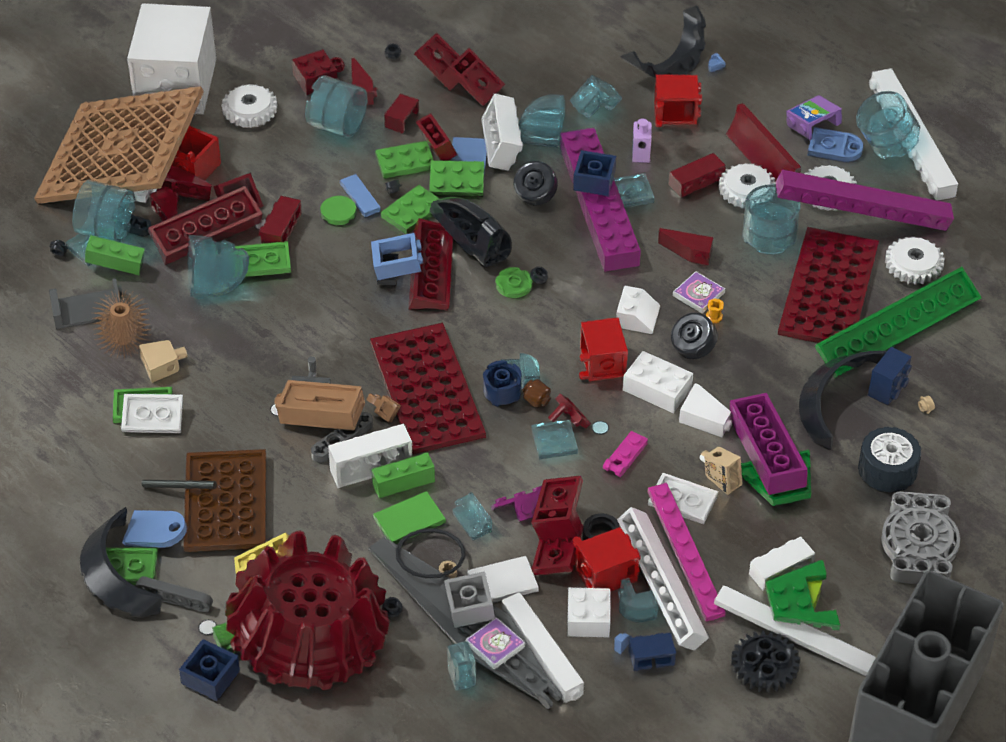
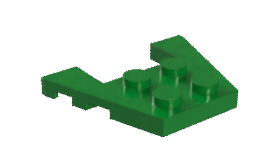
M810 450L799 451L808 469L807 487L768 495L751 461L741 463L742 478L772 506L811 498Z
M823 560L766 582L765 588L774 621L799 625L802 622L813 624V627L821 628V626L832 627V630H840L837 610L814 611L807 584L808 581L826 580L827 573Z

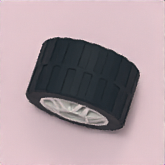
M896 427L877 428L869 432L862 442L858 463L859 474L863 478L862 480L870 487L879 491L900 492L907 489L914 483L918 474L922 454L918 440L907 431Z

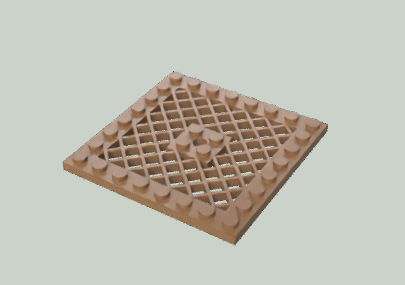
M189 87L186 89L82 103L34 198L37 204L161 188L204 93L202 87Z

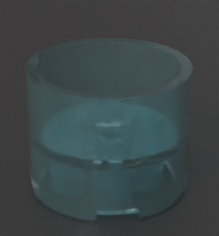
M323 75L317 79L312 87L314 92L312 93L311 100H307L305 108L306 122L321 130L350 138L358 131L365 116L367 92L363 87Z
M894 91L876 93L867 98L859 107L856 115L857 126L874 153L879 157L885 159L897 155L901 157L909 153L917 145L921 128L920 124L903 96Z
M94 180L85 181L78 192L74 204L72 217L74 231L79 234L92 235L121 243L131 227V224L128 223L131 219V212L135 211L134 192L126 188Z
M773 184L762 185L750 191L745 201L742 237L745 243H749L757 249V252L764 254H779L784 252V249L794 245L797 238L801 203L778 198L776 185Z

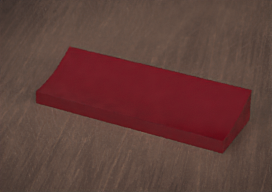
M744 103L738 104L734 119L726 135L752 164L767 169V173H772L771 177L775 178V182L782 169L801 173V166Z
M243 186L148 228V232L164 264L167 265L260 224L263 214L247 188Z
M418 218L414 233L416 240L421 242L422 250L419 253H422L423 263L420 264L421 272L411 273L408 310L422 308L448 310L450 304L453 237L440 223Z

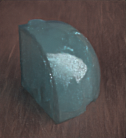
M544 95L532 101L525 108L518 124L523 144L559 148L560 133H562L566 113L565 95Z
M189 235L188 286L190 297L196 299L225 295L239 286L248 271V253L243 248L236 249L235 244L225 240L219 243L212 240V237Z

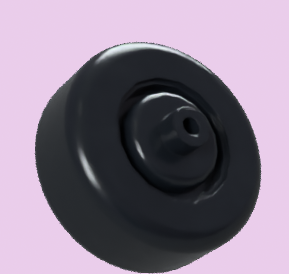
M540 161L524 164L516 172L513 182L515 192L519 198L526 204L533 206L543 205L550 201L558 188L556 174L549 165Z
M689 313L682 316L671 330V343L681 356L687 359H699L706 356L713 350L718 339L715 325L706 315L701 313Z

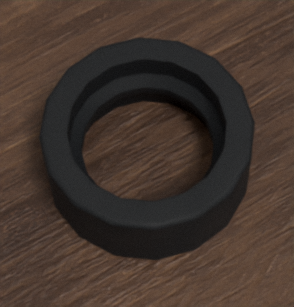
M598 513L591 515L583 524V541L593 537L590 534L593 528L606 527L613 530L621 526L618 520L609 514Z

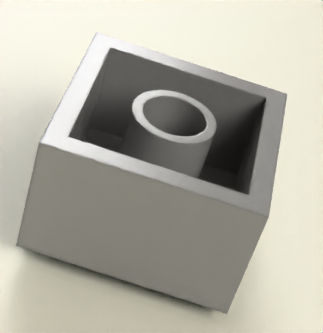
M485 571L444 580L454 628L495 619Z

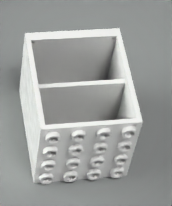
M162 4L141 5L127 58L133 96L201 86L204 93L194 114H204L216 63L210 7Z

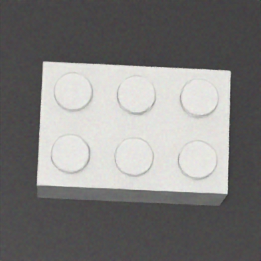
M642 351L624 374L623 391L674 413L692 389L693 373Z

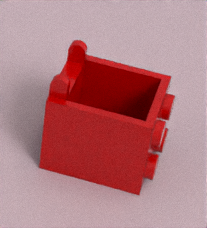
M656 75L654 95L656 127L660 128L663 124H697V118L701 117V107L698 106L702 104V94H699L701 93V82H698V75Z
M189 126L171 166L179 167L205 181L221 164L219 140L214 135Z
M619 318L581 322L580 361L584 362L586 371L580 372L579 378L581 380L596 381L624 377V374L627 372L628 349Z
M621 527L584 541L580 537L573 538V544L576 548L575 569L587 588L610 589L611 592L638 582V572H640L639 560L641 556L638 549H634L629 535L625 534Z

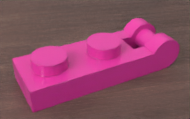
M630 431L611 457L606 459L603 469L608 472L611 470L615 472V475L622 477L646 447L648 439Z

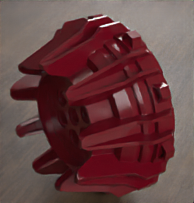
M295 531L291 533L283 545H278L277 554L273 547L266 546L255 560H248L246 571H238L236 573L235 585L239 592L230 593L225 608V616H227L226 631L234 635L231 639V647L234 651L241 652V660L248 661L254 667L253 670L255 672L267 675V682L274 685L286 683L289 684L288 687L296 686L310 689L311 686H317L322 690L331 689L333 683L338 681L347 682L348 678L355 673L361 674L364 666L371 667L376 660L374 651L383 649L385 636L388 633L390 624L387 611L380 609V606L385 601L386 589L378 586L379 577L372 573L365 557H359L350 567L352 553L348 552L345 541L340 536L332 535L322 554L313 551L308 552L304 531Z

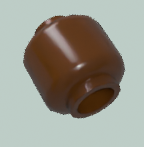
M531 379L522 390L524 392L523 398L535 408L541 405L545 407L551 400V389L539 379L534 381Z

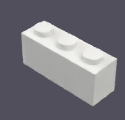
M802 537L790 540L785 545L774 548L761 557L754 558L750 563L749 575L765 591L767 581L814 563L815 552Z

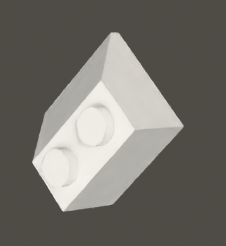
M624 286L616 318H619L622 329L653 334L660 304L645 290Z

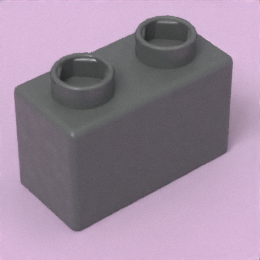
M925 571L859 688L849 742H947L989 663L1004 606L1003 602L936 572Z

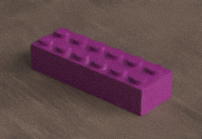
M763 393L730 400V420L733 421L732 425L768 495L807 487L808 469L768 394Z

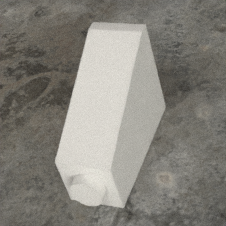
M696 383L680 409V423L719 437H723L725 432L731 429L733 421L730 420L731 411Z

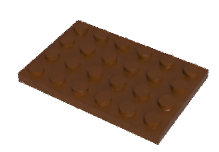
M266 449L187 453L186 480L216 481L217 487L216 489L185 488L184 519L187 524V532L184 536V552L253 549L265 543Z

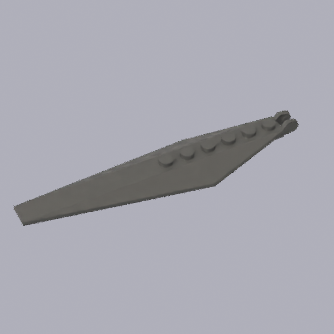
M385 537L368 548L464 654L470 655L469 657L474 656L472 659H475V661L532 697L539 699L540 703L547 709L553 706L551 699L545 694L547 691L556 701H560L563 698L562 693L548 679L509 614L493 605L495 618L497 617L525 642V648L494 670L465 644L467 638L492 620L454 628L444 580L451 578L444 576L441 578L425 579L411 575L402 569L396 560V548L398 545ZM403 548L400 549V559L405 566L414 572L423 574L441 573Z

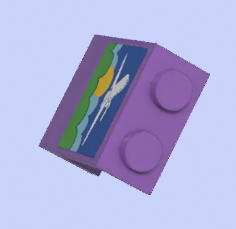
M820 95L786 111L787 126L808 139L812 138L811 126L825 119L836 126L842 123L841 108Z

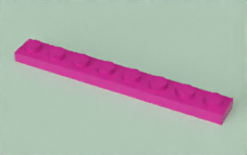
M664 483L648 487L650 499L705 622L725 617V610L714 604L718 594L668 484Z

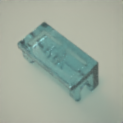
M472 492L454 502L459 507L453 509V514L472 541L492 532V519Z

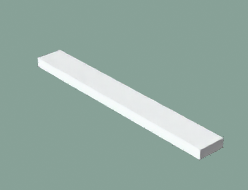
M723 585L714 601L715 605L776 634H781L782 637L788 638L864 676L868 674L875 661V656L801 622L799 625L774 621L769 606Z

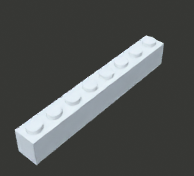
M630 507L617 520L624 533L629 535L634 549L637 548L640 553L639 565L678 644L695 651L709 637L647 513Z

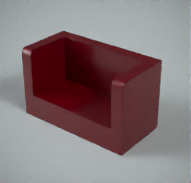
M400 93L384 114L385 128L403 133L405 131L404 121L410 113L418 114L419 99Z

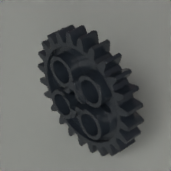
M762 630L761 635L754 631L753 637L746 634L745 640L740 638L739 645L735 644L731 657L733 673H737V679L743 678V685L750 683V689L757 686L758 692H761L762 688H765L767 693L770 692V688L778 692L779 686L785 689L787 683L792 684L793 678H797V673L800 669L799 651L794 650V643L788 645V638L781 640V634L774 637L773 631L769 635H766L764 630Z

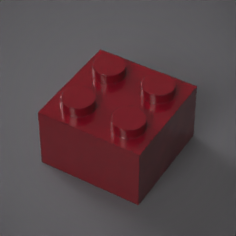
M324 50L292 59L293 75L306 95L338 85L337 69Z

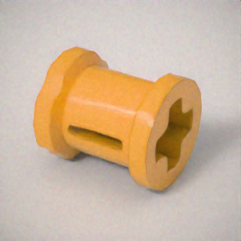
M715 298L708 301L706 316L713 323H719L723 319V301Z

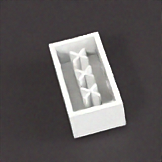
M494 94L482 117L489 167L509 171L511 165L515 163L516 156L523 147V142H521L520 138L521 130H519L518 126L519 118H517L516 114L517 107L512 97Z
M404 424L329 445L330 472L337 488L371 479V469L412 457V440Z

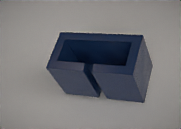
M671 632L629 638V654L633 671L651 669V659L655 660L656 668L675 665L676 651Z

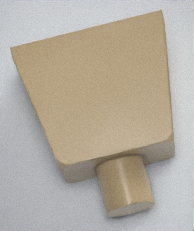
M169 340L139 345L141 359L152 383L178 372V360L187 358L185 347L174 349Z

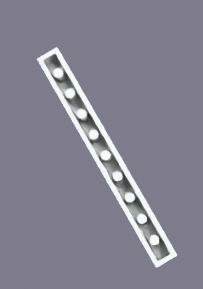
M892 68L872 72V77L869 81L870 88L875 92L877 101H880L883 111L888 115L889 122L893 124L896 134L901 138L902 145L906 147L909 157L914 161L915 168L919 170L923 182L927 184L929 193L933 195L935 200L956 197L958 183Z

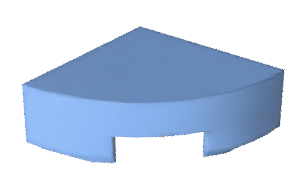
M715 53L709 60L708 69L710 72L725 68L726 63L718 53Z
M626 633L618 634L615 637L614 651L621 654L629 645V638H632V636Z

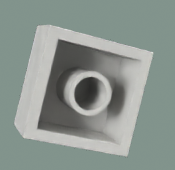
M568 588V636L609 637L610 589Z

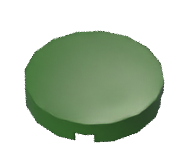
M332 196L326 199L320 208L322 219L327 220V223L331 225H345L349 223V220H353L357 213L354 201L346 196Z
M518 267L506 268L496 277L497 290L500 294L509 298L523 297L531 291L533 286L530 273L526 270H520Z

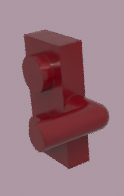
M560 393L555 398L560 405L548 418L554 423L562 413L569 414L571 416L569 420L578 427L580 425L587 429L591 422L569 398Z

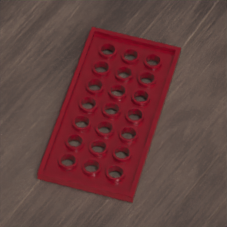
M807 227L777 335L820 343L838 333L833 329H840L842 331L859 322L879 241ZM832 260H838V261H840V262H839V263H835V262H833ZM807 282H813V283H815V284H814V285H810V284H807ZM844 289H849L851 292H845ZM803 295H810L811 297L806 298ZM841 302H845V303H847L848 305H842V304H840V303H841ZM800 308H806L808 310L802 311L800 310ZM818 312H825L826 314L821 315ZM841 315L844 316V318H838L836 316ZM797 321H802V322H804V323H803V324H798V323H796V322H797ZM815 325H821L822 328H817Z
M443 322L370 338V344L389 397L401 405L396 416L399 424H404L412 440V455L486 438V431ZM427 341H434V343L428 344ZM409 345H415L416 347L410 348V347H408V346H409ZM390 349H397L398 351L391 352ZM438 354L439 357H432L431 355ZM419 358V359H421V360L418 361V362H415L413 359ZM397 362L403 363V364L400 365V366H396V365H395V363H397ZM437 368H444L445 370H443V371H438V370H436V369H437ZM419 372H425L426 374H425V375H419L418 373H419ZM401 376H407L408 378H407V379H401V378H399V377H401ZM447 381L450 382V384L444 385L442 384V382ZM424 386H431L432 388H430V389H425V388H423V387H424ZM406 390H412L413 392H412V393H406V392H404V391H406ZM453 395L455 398L449 399L447 396ZM434 399V400H436L437 402H435V403H430V402H428V401ZM411 404H417L418 406H417V407H411V406H409V405H411ZM459 409L461 412L454 413L452 410ZM437 413L442 414L441 417H435L433 415ZM416 418H422V419H424V420L418 422V421H416V420H414V419H416ZM463 423L466 424V426L459 427L458 424ZM440 428H447L448 430L442 432V431H440V430H438V429H440ZM427 432L429 434L422 436L420 433Z

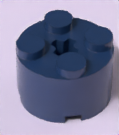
M504 360L490 363L485 372H483V393L486 399L494 406L510 404L520 399L522 386L520 368L513 363L511 365Z

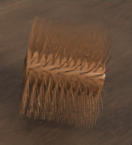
M119 297V303L115 300V304H109L111 307L105 306L108 309L96 308L106 313L97 312L95 314L100 313L102 317L99 316L92 319L101 320L94 323L102 325L96 328L102 330L97 335H104L99 339H107L100 344L110 340L109 346L110 344H113V346L118 344L116 348L119 345L122 348L123 345L124 351V345L126 348H128L127 344L133 348L130 343L135 347L137 346L132 342H138L135 339L146 340L136 335L141 331H147L148 329H143L142 327L150 324L141 323L149 320L141 318L147 314H138L140 309L137 308L142 305L134 306L133 308L130 304L132 301L127 304L126 300L123 303L122 300L120 302Z

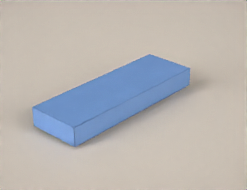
M356 174L340 180V185L354 201L364 217L381 211L379 204Z

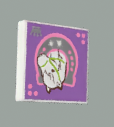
M695 271L673 291V297L703 314L708 309V301L713 298L719 299L725 293V288Z
M497 617L467 638L465 642L467 646H470L471 650L494 670L525 648V642Z

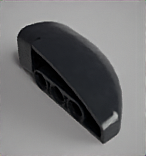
M445 197L431 203L429 212L467 254L474 255L484 267H489L509 257L512 250L510 235L483 208L459 197Z

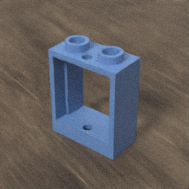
M415 233L371 242L373 266L377 280L421 272L420 264L423 263V257L419 251L422 250L420 240H416ZM412 249V257L383 262L384 254Z

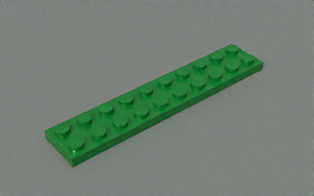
M960 267L815 345V348L824 363L838 357L866 351H886L890 347L896 346L979 301L982 297L963 267ZM839 367L833 375L834 379L855 367Z

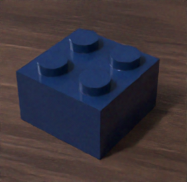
M581 150L574 172L573 190L609 196L616 172V156Z
M890 347L872 370L868 396L887 406L892 400H896L900 390L906 388L910 378H908V374L912 368V365H910L912 356Z
M204 639L200 641L179 668L182 685L215 701L221 697L240 671L238 655Z

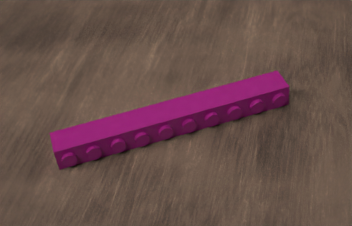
M783 169L776 180L777 197L944 231L948 230L954 220L951 203Z

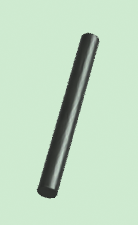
M143 480L142 487L216 489L217 483L216 481Z

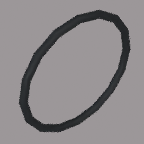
M436 528L420 529L411 532L400 540L396 548V560L402 569L413 576L425 579L441 578L452 574L462 566L466 557L465 546L458 537L448 531ZM435 532L447 535L460 546L461 558L458 564L451 570L440 574L414 572L405 566L400 559V549L403 543L410 537L421 533Z

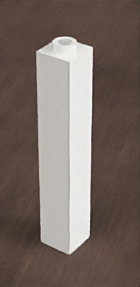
M519 592L503 599L502 611L511 616L548 679L562 693L564 703L580 698L583 695L584 682Z

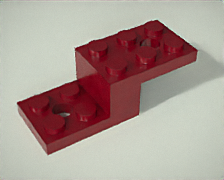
M435 33L414 53L450 91L460 83L482 106L505 85L470 48L460 56L438 33ZM434 52L438 53L441 58H437ZM479 80H482L485 83V86H482L479 83Z
M581 475L543 480L531 522L539 538L531 569L534 575L572 572L576 559V548L573 544V538H581L584 528L576 512L583 485Z

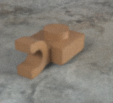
M370 393L366 399L376 406L374 412L387 422H393L401 405L385 395L381 397L378 394L373 395Z

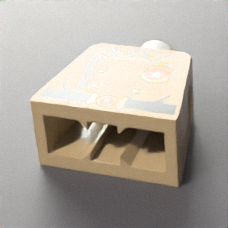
M717 447L711 452L705 450L701 453L700 460L705 463L707 478L722 491L729 495L742 486L741 457L722 447Z

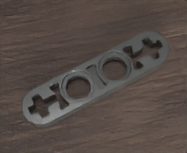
M361 412L353 434H345V429H336L314 444L311 448L313 461L322 463L329 459L328 446L332 445L330 444L332 440L346 441L354 437H360L371 430L373 427L372 415L367 412Z
M140 577L135 585L147 592L161 595L164 602L200 612H208L213 604L212 597L206 593L148 577Z

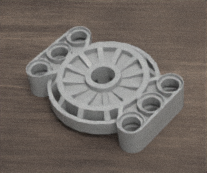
M896 492L893 494L890 506L891 514L883 525L881 540L886 554L893 561L890 577L895 582L918 584L925 571L929 570L950 578L952 572L951 562L958 553L960 535L956 524L948 516L951 501L947 496L913 492Z

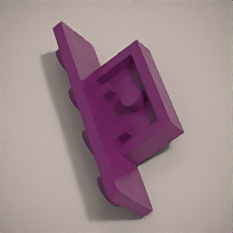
M542 486L533 488V492L528 494L525 491L516 493L514 498L508 500L506 497L496 499L491 509L495 510L513 504L519 522L533 518Z

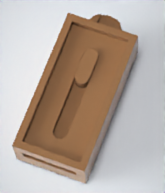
M288 380L283 392L277 395L274 403L280 424L354 430L364 408L365 400L362 386Z

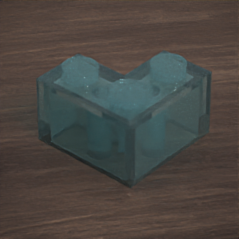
M591 75L570 99V102L580 114L590 118L600 106L612 111L622 100V97L612 85Z

